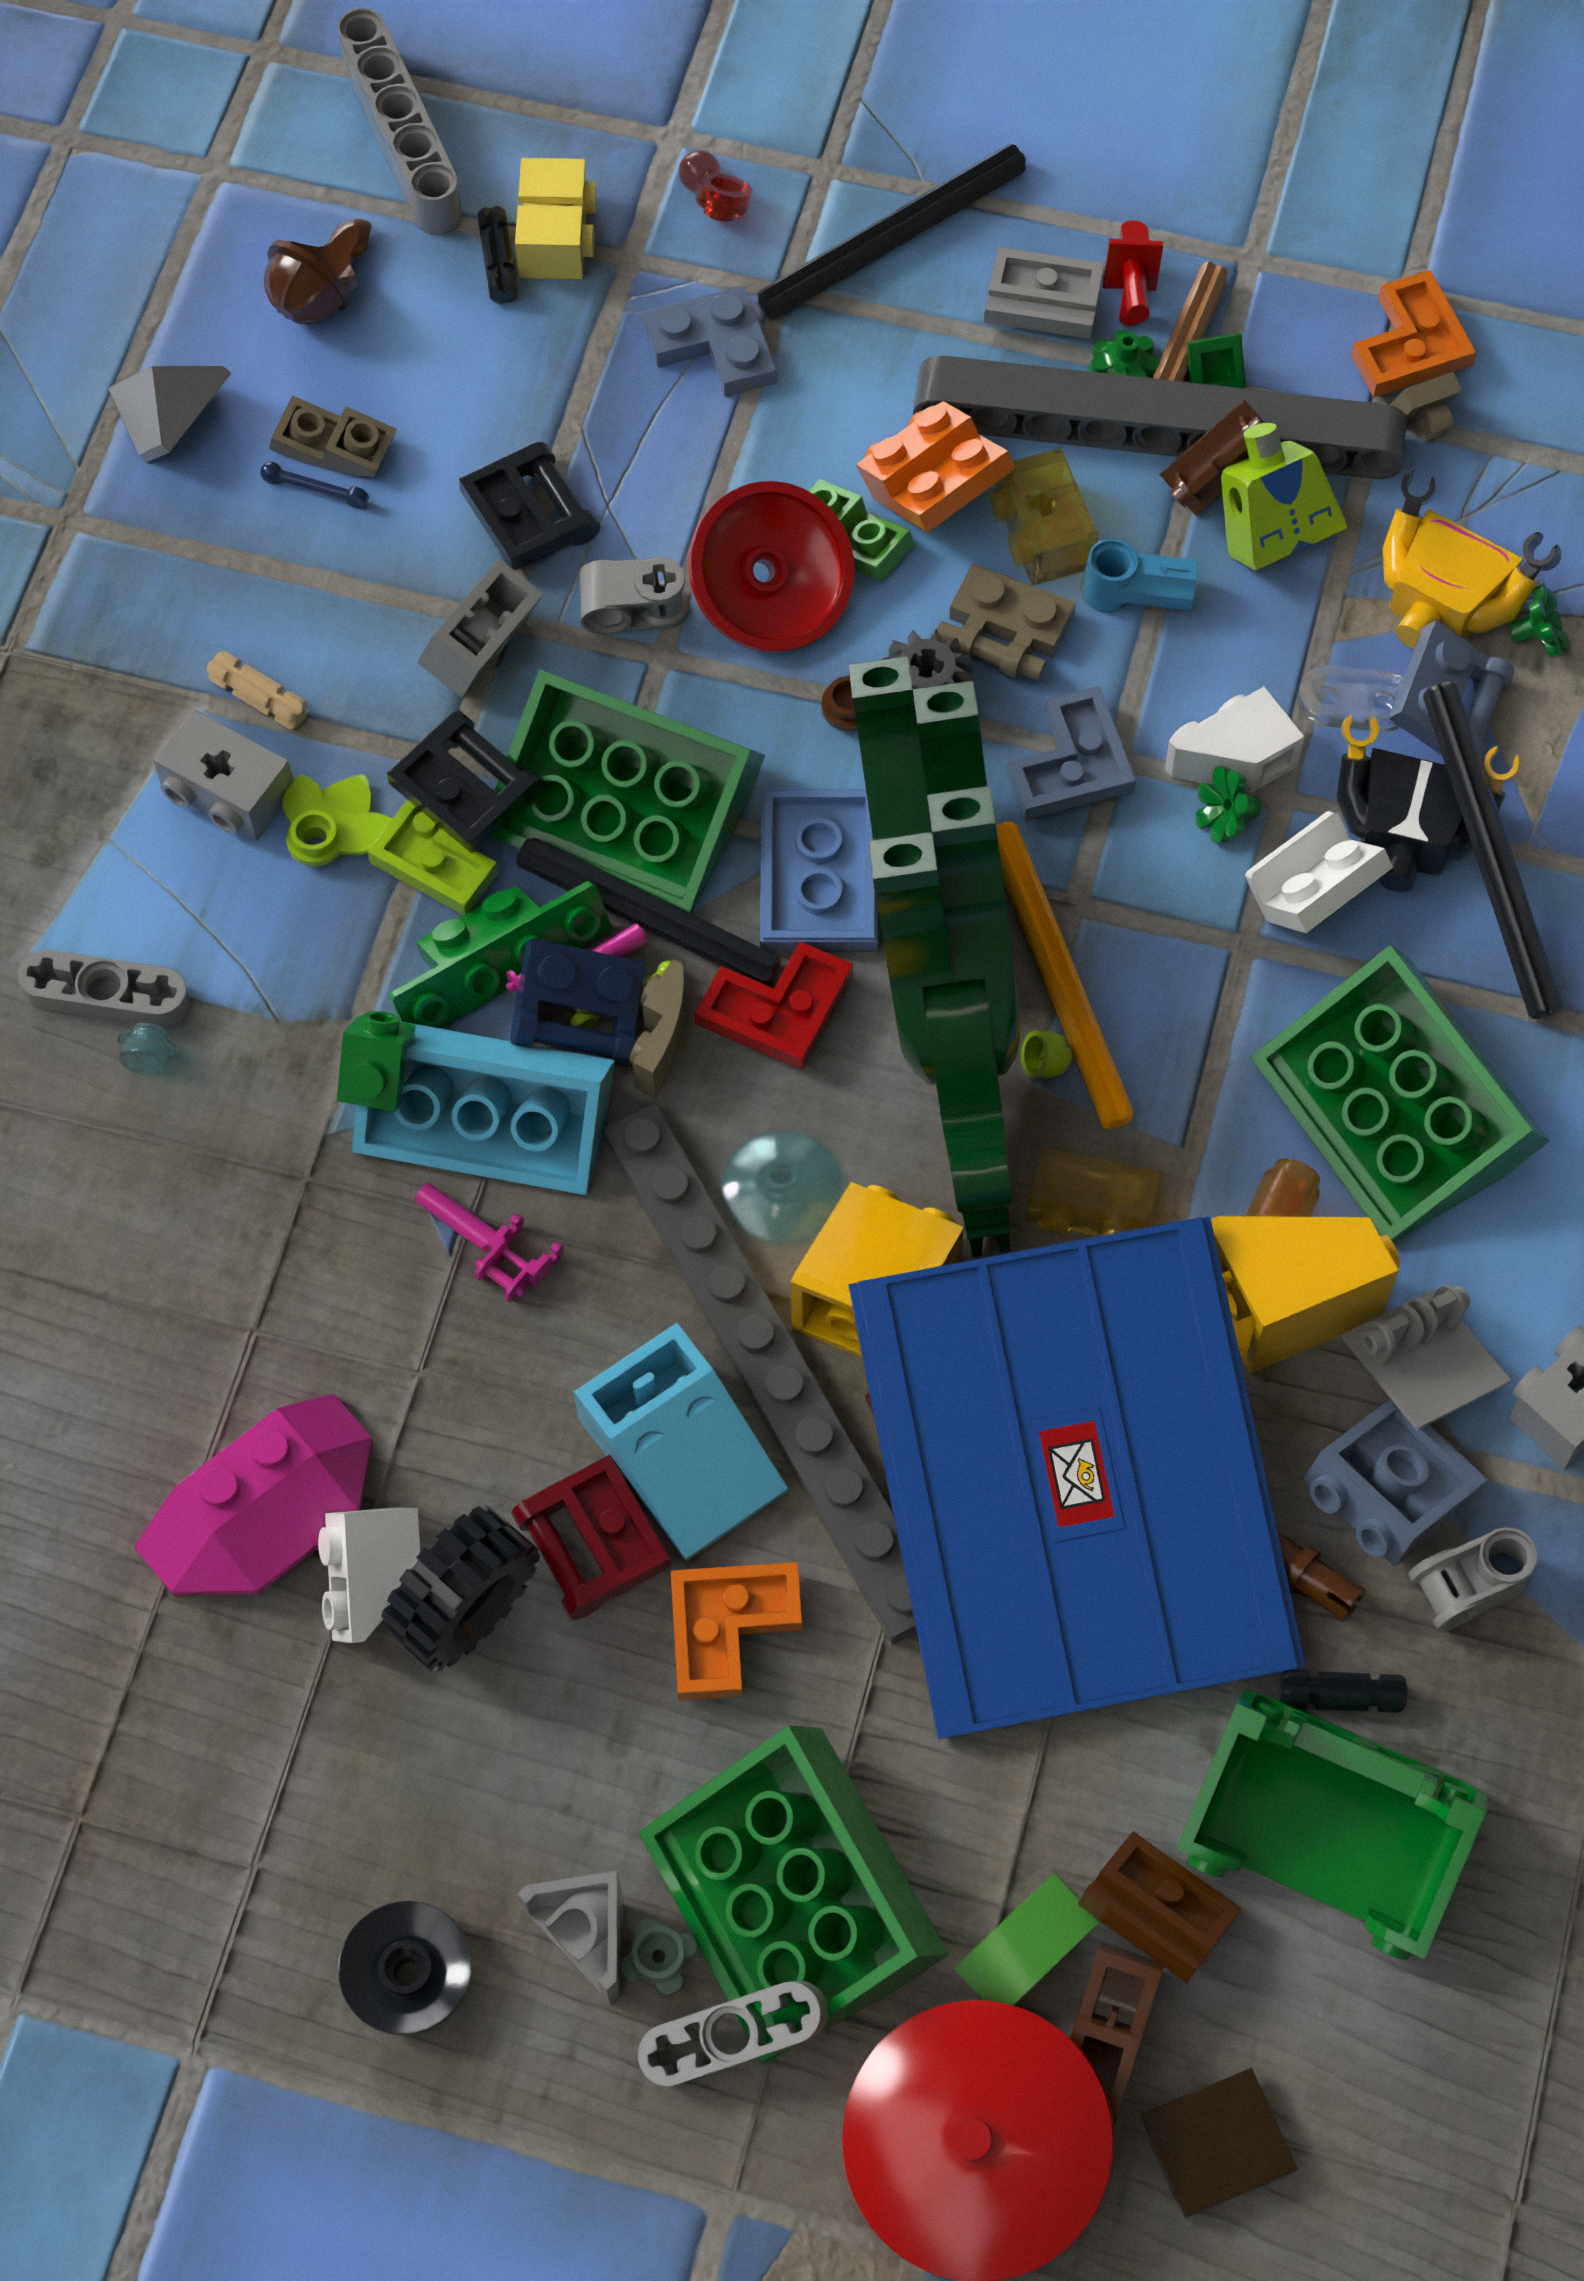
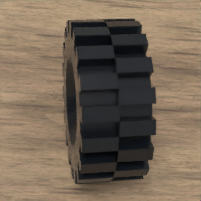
M485 1505L484 1508L480 1506L473 1508L469 1516L461 1515L455 1519L450 1530L444 1528L435 1536L436 1542L429 1549L425 1547L416 1557L418 1561L413 1568L406 1569L400 1577L399 1581L402 1584L391 1591L387 1599L390 1605L382 1611L381 1618L384 1619L381 1622L382 1628L431 1672L432 1670L435 1672L442 1671L446 1665L451 1667L458 1662L462 1653L467 1656L476 1648L477 1642L483 1636L486 1638L495 1629L494 1625L501 1617L505 1618L513 1609L511 1604L515 1599L523 1595L527 1588L524 1583L534 1576L537 1569L534 1565L540 1559L539 1549L490 1506Z

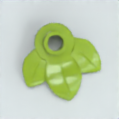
M300 774L289 785L284 793L282 809L291 824L286 834L288 851L297 862L312 867L323 866L334 861L340 854L359 856L366 854L392 818L384 814L371 812L372 798L366 775L359 774L343 779L322 790L311 778ZM315 837H321L325 839V841L320 844H307V842L310 839Z

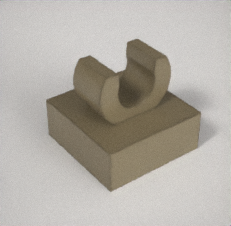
M1453 371L1404 389L1390 405L1402 410L1407 417V422L1416 419L1420 436L1424 442H1428L1446 434L1445 430L1455 426L1448 405L1462 390Z

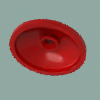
M760 481L750 483L730 491L717 500L707 510L697 525L690 544L688 559L691 588L696 602L706 619L729 640L740 646L760 652L773 653L794 650L808 645L823 636L834 626L844 612L854 583L855 567L852 546L846 530L837 515L824 501L813 493L785 482ZM756 563H762L767 567L769 577L766 582H761L754 576L753 568Z

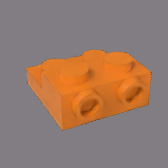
M944 401L914 414L908 423V427L894 437L873 444L867 450L864 459L856 464L875 501L927 533L1016 469L1006 449L979 435L971 416Z

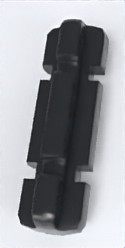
M498 205L492 208L483 207L477 216L489 297L498 304L503 301L512 302L518 296V288L506 211Z
M1287 1670L1282 1673L1280 1678L1279 1697L1280 1701L1299 1709H1307V1704L1315 1703L1316 1709L1368 1712L1370 1706H1377L1378 1712L1400 1713L1404 1711L1407 1704L1408 1688L1406 1678L1397 1674H1379V1679H1371L1370 1673L1318 1671V1676L1310 1677L1309 1671Z

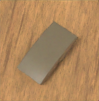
M292 395L271 437L269 449L323 469L357 476L375 477L395 436L396 428L349 407H345L342 415L339 416Z
M675 959L671 961L662 976L655 974L643 990L640 1006L643 1007L645 1031L636 1041L630 1055V1063L633 1064L635 1089L656 1099L672 1069L684 1030L686 1013L684 965Z

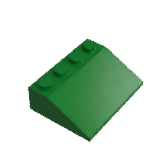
M539 669L507 757L523 771L531 769L545 781L544 788L533 803L529 806L521 807L490 837L521 848L526 839L538 838L692 914L747 806L765 755ZM498 780L494 791L499 793L506 786Z
M1391 944L1250 1057L1365 1214L1370 1217L1380 1234H1386L1393 1243L1499 1181L1550 1142L1412 960Z
M788 1725L638 1832L728 2001L780 1983L797 1980L806 1981L815 1985L823 1993L827 2001L828 2018L822 2030L824 2031L898 1990L949 1955L822 1728ZM790 1993L787 1995L789 2006L783 2010L762 2015L761 2001L755 2004V2008L763 2017L766 2028L782 2023L794 2022L799 2032L803 2029L801 2018L810 2014V2007L807 2001L796 2002ZM736 2014L749 2039L750 2030L747 2022ZM766 2030V2043L769 2044L773 2042V2038ZM795 2046L759 2057L761 2063L768 2062Z

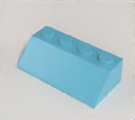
M413 1024L416 1026L415 1038L407 1047L402 1102L396 1112L357 1105L352 1153L587 1195L603 1136L602 1128L605 1127L615 1060L534 1045L527 1047L512 1044L511 1041Z

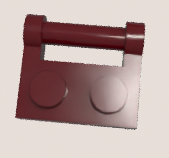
M610 1455L524 1499L511 1511V1515L521 1531L528 1530L565 1597L561 1603L571 1620L582 1619L590 1615L604 1602L671 1567L667 1552ZM563 1508L566 1509L602 1572L600 1576L588 1582L583 1578L550 1520L552 1514Z

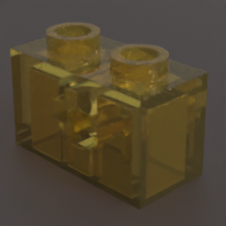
M1062 448L1014 460L1013 463L1016 469L996 483L995 489L990 490V502L996 520L998 522L1005 521L1010 531L1008 546L1015 566H1024L1032 586L1084 572L1090 550L1098 542L1099 537Z

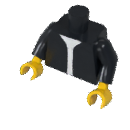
M1350 715L1343 721L1341 727L1342 737L1349 744L1348 753L1343 754L1341 757L1337 803L1350 833L1361 838L1362 843L1385 848L1393 868L1379 878L1381 885L1392 891L1407 892L1414 887L1417 872L1433 876L1442 873L1448 859H1462L1473 850L1467 828L1445 764L1377 748L1372 749L1371 757L1366 756V746L1373 743L1378 736V723L1372 716L1369 725V736L1363 741H1358L1350 734V725L1352 723V715ZM1495 746L1485 755L1484 767L1488 773L1487 778L1499 811L1506 795L1501 790L1503 784L1518 774L1521 762L1518 754H1516L1513 767L1508 773H1495L1491 766L1492 759L1498 750V746Z

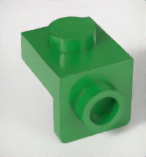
M372 1011L357 1016L343 1032L336 1101L396 1112L402 1102L407 1047L415 1038L416 1026L400 1022L398 1016L388 1012Z

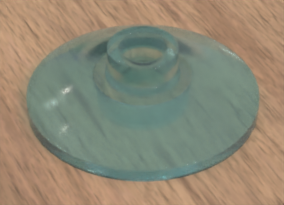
M779 1130L756 1135L745 1141L732 1153L723 1170L721 1192L728 1215L744 1232L766 1242L791 1243L806 1239L823 1228L841 1198L842 1181L840 1170L834 1157L821 1143L802 1133ZM775 1172H788L792 1175V1179L785 1184L775 1183L770 1177Z

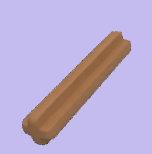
M1209 261L1200 266L1153 379L1186 381L1189 374L1186 342L1201 340L1205 336L1227 284L1228 271L1223 265H1215Z

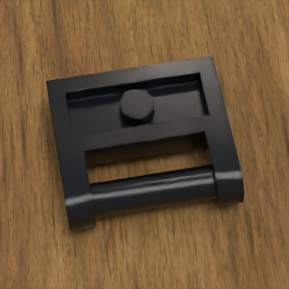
M544 442L533 443L459 478L462 495L506 563L515 571L572 543L575 545L586 544L598 535L601 528L593 513L589 510H583L554 466L556 460L554 454ZM528 475L537 478L563 519L552 524L523 480V477Z
M458 710L446 717L387 772L389 784L471 854L521 807H526L533 803L542 792L545 781L531 769L523 771L474 730V722ZM460 747L506 787L499 793H496L448 751L451 748Z

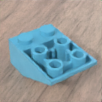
M675 1323L574 1391L579 1421L606 1456L610 1455L628 1486L685 1562L788 1492V1487L717 1374L678 1323Z

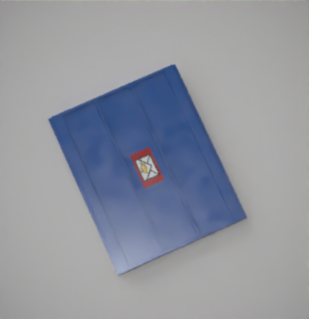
M1210 1216L848 1284L937 1739L1306 1667Z

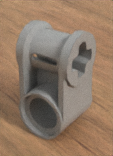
M667 557L623 561L597 560L585 564L580 569V610L583 628L592 633L609 635L622 631L666 630L676 627L684 621L689 610L688 598L683 591L685 576L682 567L676 561ZM658 572L663 573L664 582H659ZM664 604L665 615L660 614L659 605Z
M1504 1527L1495 1529L1457 1548L1447 1549L1426 1558L1408 1572V1577L1413 1585L1421 1586L1436 1614L1433 1623L1437 1631L1446 1632L1460 1627L1483 1612L1521 1595L1529 1584L1536 1567L1538 1553L1534 1542L1526 1533L1515 1528ZM1497 1554L1508 1555L1515 1559L1521 1571L1512 1575L1501 1574L1492 1567L1489 1558Z

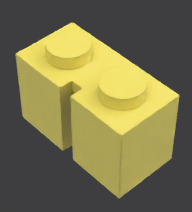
M521 158L518 199L519 203H523V205L517 206L515 234L518 277L533 279H583L584 257H594V224H586L587 214L597 213V182L587 181L585 159Z

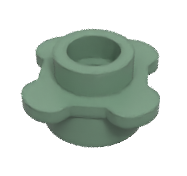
M645 1919L635 1927L636 1938L632 1944L631 1954L625 1956L621 1961L622 1974L629 1982L643 1980L657 1986L659 1993L662 1995H674L683 1986L681 1973L686 1961L693 1958L696 1954V1941L688 1932L677 1934L673 1929L660 1925L655 1919ZM657 1951L665 1954V1959L661 1963H656L652 1959L653 1954Z

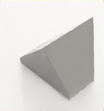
M151 366L109 387L108 390L138 454L146 462H149L169 453L228 379L231 372L224 366Z
M618 1870L526 1885L517 1893L522 1911L611 2005L620 1996L624 1901Z

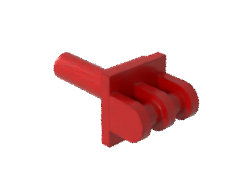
M1130 220L1121 225V239H1109L1102 287L1104 289H1123L1119 321L1127 326H1135L1144 322L1149 317L1147 290L1156 291L1164 245L1163 241L1149 240L1148 227L1144 223Z

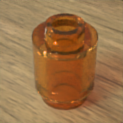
M1287 1158L1277 1160L1273 1168L1265 1170L1245 1216L1312 1217L1321 1196L1318 1188L1320 1176L1314 1169L1300 1161Z

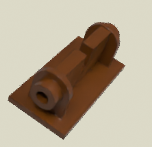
M1245 399L1160 473V476L1172 488L1170 492L1184 508L1188 506L1195 516L1222 494L1221 475L1224 469L1249 458L1243 433L1252 426L1265 423Z

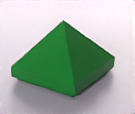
M1235 333L1186 342L1190 383L1246 388L1242 334Z

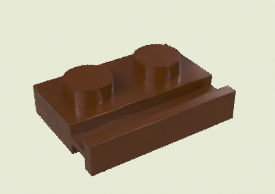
M1132 1831L1103 1867L1094 1882L1086 1888L1078 1903L1083 1909L1187 1984L1232 1926L1241 1911L1239 1906L1134 1831Z

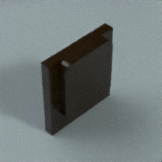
M1252 2068L1142 2113L1140 2116L1149 2135V2142L1185 2219L1298 2170Z

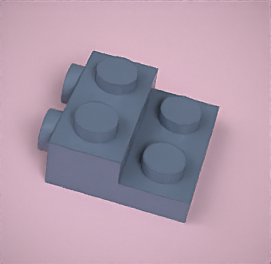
M1390 1398L1319 1453L1303 1481L1310 1486L1311 1498L1319 1509L1331 1514L1337 1512L1356 1530L1357 1542L1364 1552L1372 1557L1384 1556L1396 1567L1431 1539L1445 1520L1478 1495L1488 1479L1430 1425L1417 1431Z

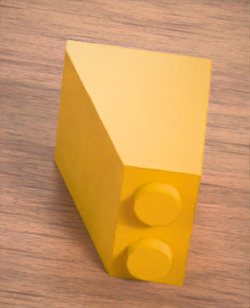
M850 1182L791 1280L792 1330L862 1358L848 1284L957 1263L962 1252L964 1227L956 1224V1221L950 1215L935 1208H924L921 1210L903 1203L896 1194L884 1187L869 1185L866 1188Z
M1217 1216L1211 1219L1239 1353L1250 1374L1342 1336L1343 1333L1384 1314L1399 1271L1398 1269L1400 1268V1259L1392 1240L1386 1234L1379 1235L1370 1217Z

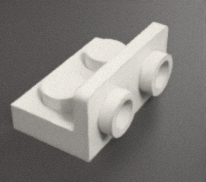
M1327 811L1246 872L1245 878L1266 922L1307 933L1391 870L1393 866L1385 848L1351 840L1339 814Z

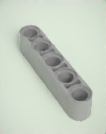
M352 9L339 19L337 25L344 69L416 224L428 234H446L454 230L460 224L462 218L456 172L383 18L372 9Z

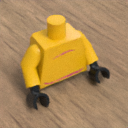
M1414 470L1406 473L1401 482V490L1406 500L1402 509H1396L1382 547L1384 583L1393 591L1389 608L1394 614L1403 618L1395 629L1398 639L1406 646L1415 649L1422 628L1435 620L1442 623L1464 640L1471 633L1482 634L1513 621L1532 594V591L1539 584V580L1536 578L1539 572L1551 570L1559 564L1561 560L1560 547L1556 544L1551 549L1549 556L1542 560H1536L1534 558V551L1541 544L1544 535L1540 532L1531 534L1523 544V554L1527 561L1520 568L1522 557L1430 509L1427 510L1424 517L1419 515L1421 506L1428 504L1436 495V483L1432 476L1427 493L1423 496L1415 497L1408 491L1409 484L1414 476Z

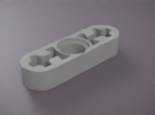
M39 950L28 955L18 969V982L26 1000L33 1007L41 1010L165 1028L183 1020L190 1008V997L184 979L178 972L167 967L55 950ZM48 971H55L58 981L51 980L47 983L45 989H39L36 979H45ZM111 977L120 982L118 992L110 999L96 1000L88 995L89 987L99 978ZM133 983L137 984L140 993L133 992ZM68 984L75 985L76 994L72 995ZM162 989H170L172 998H164L161 1006H153L151 997H158Z
M797 1980L780 1983L658 2025L644 2035L638 2048L639 2066L643 2074L651 2082L660 2086H674L798 2045L815 2038L825 2027L828 2018L827 2001L823 1993L815 1985ZM790 1993L796 2002L807 2001L810 2007V2014L801 2018L803 2029L799 2032L794 2022L782 2023L766 2028L763 2017L755 2008V2004L761 2001L762 2015L783 2010L789 2006L787 1995ZM729 2013L741 2016L747 2022L750 2030L748 2044L739 2053H730L724 2050L716 2037V2028L719 2021ZM696 2023H700L699 2035L693 2028ZM766 2030L773 2038L772 2043H766ZM667 2035L671 2044L687 2043L700 2038L704 2051L693 2053L677 2060L679 2071L675 2073L671 2064L660 2065L657 2059V2052L666 2048L664 2037ZM705 2053L711 2060V2063L708 2065L704 2063Z

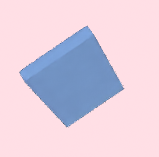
M761 789V948L767 951H795L799 942H803L822 951L877 952L878 906L869 849V841L873 840L866 789Z

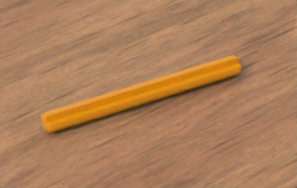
M1012 821L996 824L1003 881L1102 1127L1106 1130L1124 1127L1132 1122L1134 1110L1018 825Z

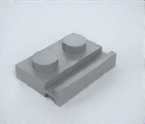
M998 247L988 299L985 305L984 323L1091 339L1103 280L1104 263Z

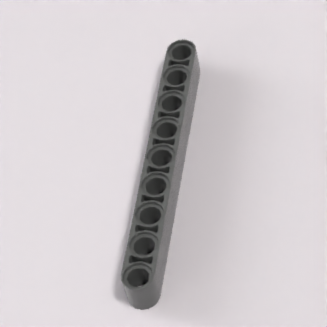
M932 356L921 363L913 407L914 415L919 411L944 401L971 416L979 435L1179 457L1245 399L1265 423L1277 425L1281 443L1293 441L1312 450L1318 457L1324 473L1371 479H1386L1400 473L1403 468L1407 417L1404 412L1395 406L1387 404L953 356Z

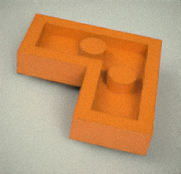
M1431 270L1381 285L1378 300L1395 330L1354 342L1351 357L1373 398L1473 366L1476 356L1472 343Z
M798 1562L671 1570L678 1701L743 1697L739 1635L802 1631Z

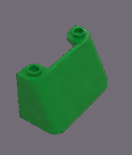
M1244 1690L1233 1710L1176 1849L1189 1854L1187 1858L1189 1865L1211 1876L1222 1878L1226 1870L1240 1871L1243 1867L1364 1921L1365 1929L1374 1935L1371 1944L1390 1956L1408 1960L1412 1953L1425 1959L1486 1814L1488 1795L1460 1778L1276 1698L1256 1691Z

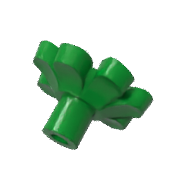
M1119 330L1116 331L1112 339L1113 342L1105 338H1099L1095 342L1091 352L1094 358L1089 364V372L1153 378L1159 365V360L1150 355L1154 351V342L1150 337L1146 335L1138 337L1132 332Z
M1542 583L1532 591L1533 602L1529 604L1530 616L1510 622V630L1517 644L1537 637L1539 641L1544 643L1550 658L1563 656V651L1570 650V642L1567 635L1560 630L1562 629V622L1558 612L1554 611L1557 607L1556 596L1546 587L1545 583Z
M1218 766L1212 773L1213 784L1204 782L1199 784L1198 798L1201 802L1207 804V807H1203L1196 812L1195 822L1199 828L1212 827L1210 832L1212 842L1223 843L1228 842L1231 837H1238L1243 833L1245 829L1244 818H1256L1261 811V801L1256 795L1245 794L1246 778L1242 773Z

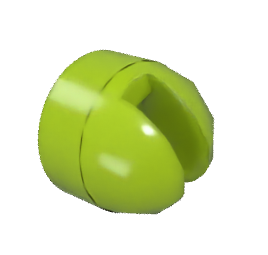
M1033 1030L1029 1032L1021 1048V1064L1026 1075L1031 1078L1050 1079L1059 1077L1068 1070L1073 1058L1065 1037L1053 1031Z

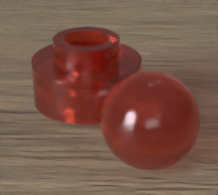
M694 150L683 157L679 165L680 181L686 189L696 193L695 200L698 205L704 208L703 212L706 216L717 221L730 222L735 217H740L747 213L752 188L746 182L734 176L722 174L717 158L708 151Z

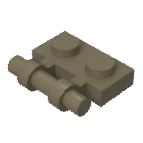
M972 563L950 605L949 619L959 622L963 626L960 628L941 621L937 630L941 635L942 643L958 638L961 645V654H971V659L975 657L1000 667L999 673L1017 679L1019 675L1039 682L1044 674L1047 661L1030 653L1035 651L1051 658L1054 657L1075 615L1076 602ZM987 633L1010 643L1007 646L983 636Z

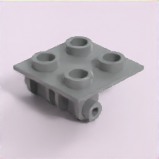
M1443 1285L1437 1290L1433 1289L1343 1333L1341 1336L1343 1341L1417 1431L1491 1394L1512 1381L1463 1323L1462 1319L1465 1311L1470 1306V1297L1461 1286Z

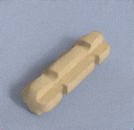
M220 651L209 662L206 670L209 673L210 681L225 690L233 688L231 694L266 716L275 714L274 721L287 729H297L302 721L306 719L309 710L305 699L292 691L283 693L284 686L248 664L241 667L240 663L242 660L229 652Z

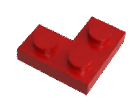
M799 942L775 988L720 966L694 1013L695 1024L802 1070L853 976V964L808 944Z

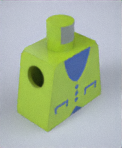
M1274 423L1257 424L1248 428L1243 433L1249 458L1225 468L1221 475L1229 557L1256 571L1347 529L1345 518L1318 457L1312 450L1293 441L1281 443L1277 425Z

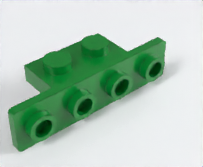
M586 881L544 906L539 907L515 885L508 890L493 893L484 900L483 904L457 919L446 920L437 925L432 933L416 941L423 960L432 969L389 994V999L400 1021L441 1029L508 991L506 985L510 982L506 973L512 970L517 976L521 974L526 941L531 938L583 948L612 930V924L597 887L590 881Z

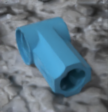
M1115 538L1104 539L1097 542L1090 550L1081 584L1082 597L1089 606L1102 612H1114L1123 608L1126 603L1191 611L1197 581L1198 564H1196V560L1136 553L1134 548L1125 541ZM1104 574H1111V575H1114L1115 577H1109V576H1106V575H1104Z

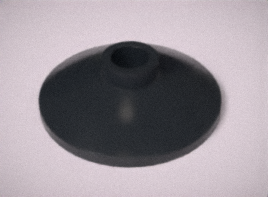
M417 1901L389 1903L365 1915L352 1928L344 1941L338 1964L340 1988L353 2013L368 2026L392 2035L418 2034L444 2022L463 2001L472 1973L469 1945L457 1923L442 1910ZM405 1963H414L420 1968L418 1978L410 1984H402L395 1978L397 1969Z

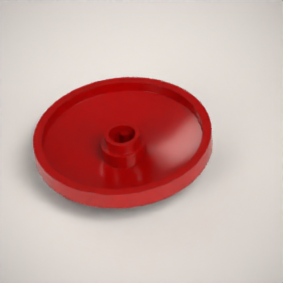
M968 2000L939 2005L913 2016L892 2030L876 2046L860 2069L851 2088L843 2120L842 2148L847 2179L853 2197L870 2227L887 2246L911 2264L929 2273L958 2281H1002L1020 2277L1040 2269L1065 2253L1080 2239L1100 2210L1109 2188L1115 2161L1116 2136L1110 2101L1095 2067L1086 2054L1068 2035L1046 2019L1025 2009L994 2001Z

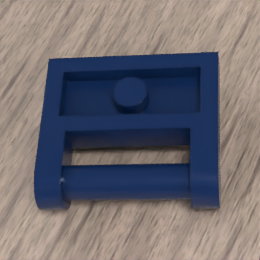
M529 939L526 941L511 1028V1043L530 1047L533 1042L608 1057V1059L615 1060L614 1065L628 1067L630 1055L635 1045L634 1032L646 963L544 940ZM538 1004L612 1019L611 1034L538 1019Z

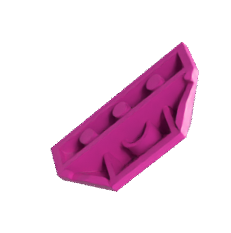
M334 1393L277 1408L178 1483L134 1545V1548L173 1596H190L191 1594L215 1596L259 1595L318 1549L320 1529L326 1527L325 1513L360 1511L369 1456H371L373 1445L372 1437Z

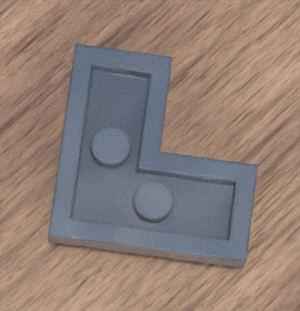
M746 286L642 311V325L657 367L709 354L724 396L777 384V370Z
M1100 686L1046 699L1044 713L1057 749L1008 761L1007 774L1025 821L1135 792L1136 779Z

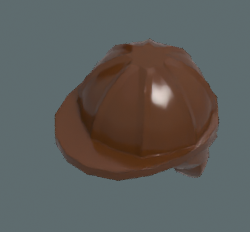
M352 219L343 222L335 229L329 243L319 247L279 239L274 241L267 252L269 262L265 270L264 287L267 297L272 306L276 308V311L286 319H291L298 324L308 325L319 323L333 315L336 311H344L350 303L349 298L353 295L359 283L352 263L355 258L368 249L370 230L372 229L371 223L364 219Z

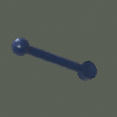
M266 462L260 470L262 479L267 483H275L278 480L344 499L350 506L356 509L365 508L369 500L368 493L362 488L352 486L349 489H345L284 471L276 462Z

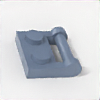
M1435 620L1424 626L1421 630L1388 719L1442 755L1423 694L1436 684L1453 682L1457 685L1462 700L1469 678H1472L1479 683V687L1467 718L1481 760H1483L1486 751L1483 740L1501 691L1506 690L1510 686L1514 675V667L1502 658L1487 656L1442 623Z

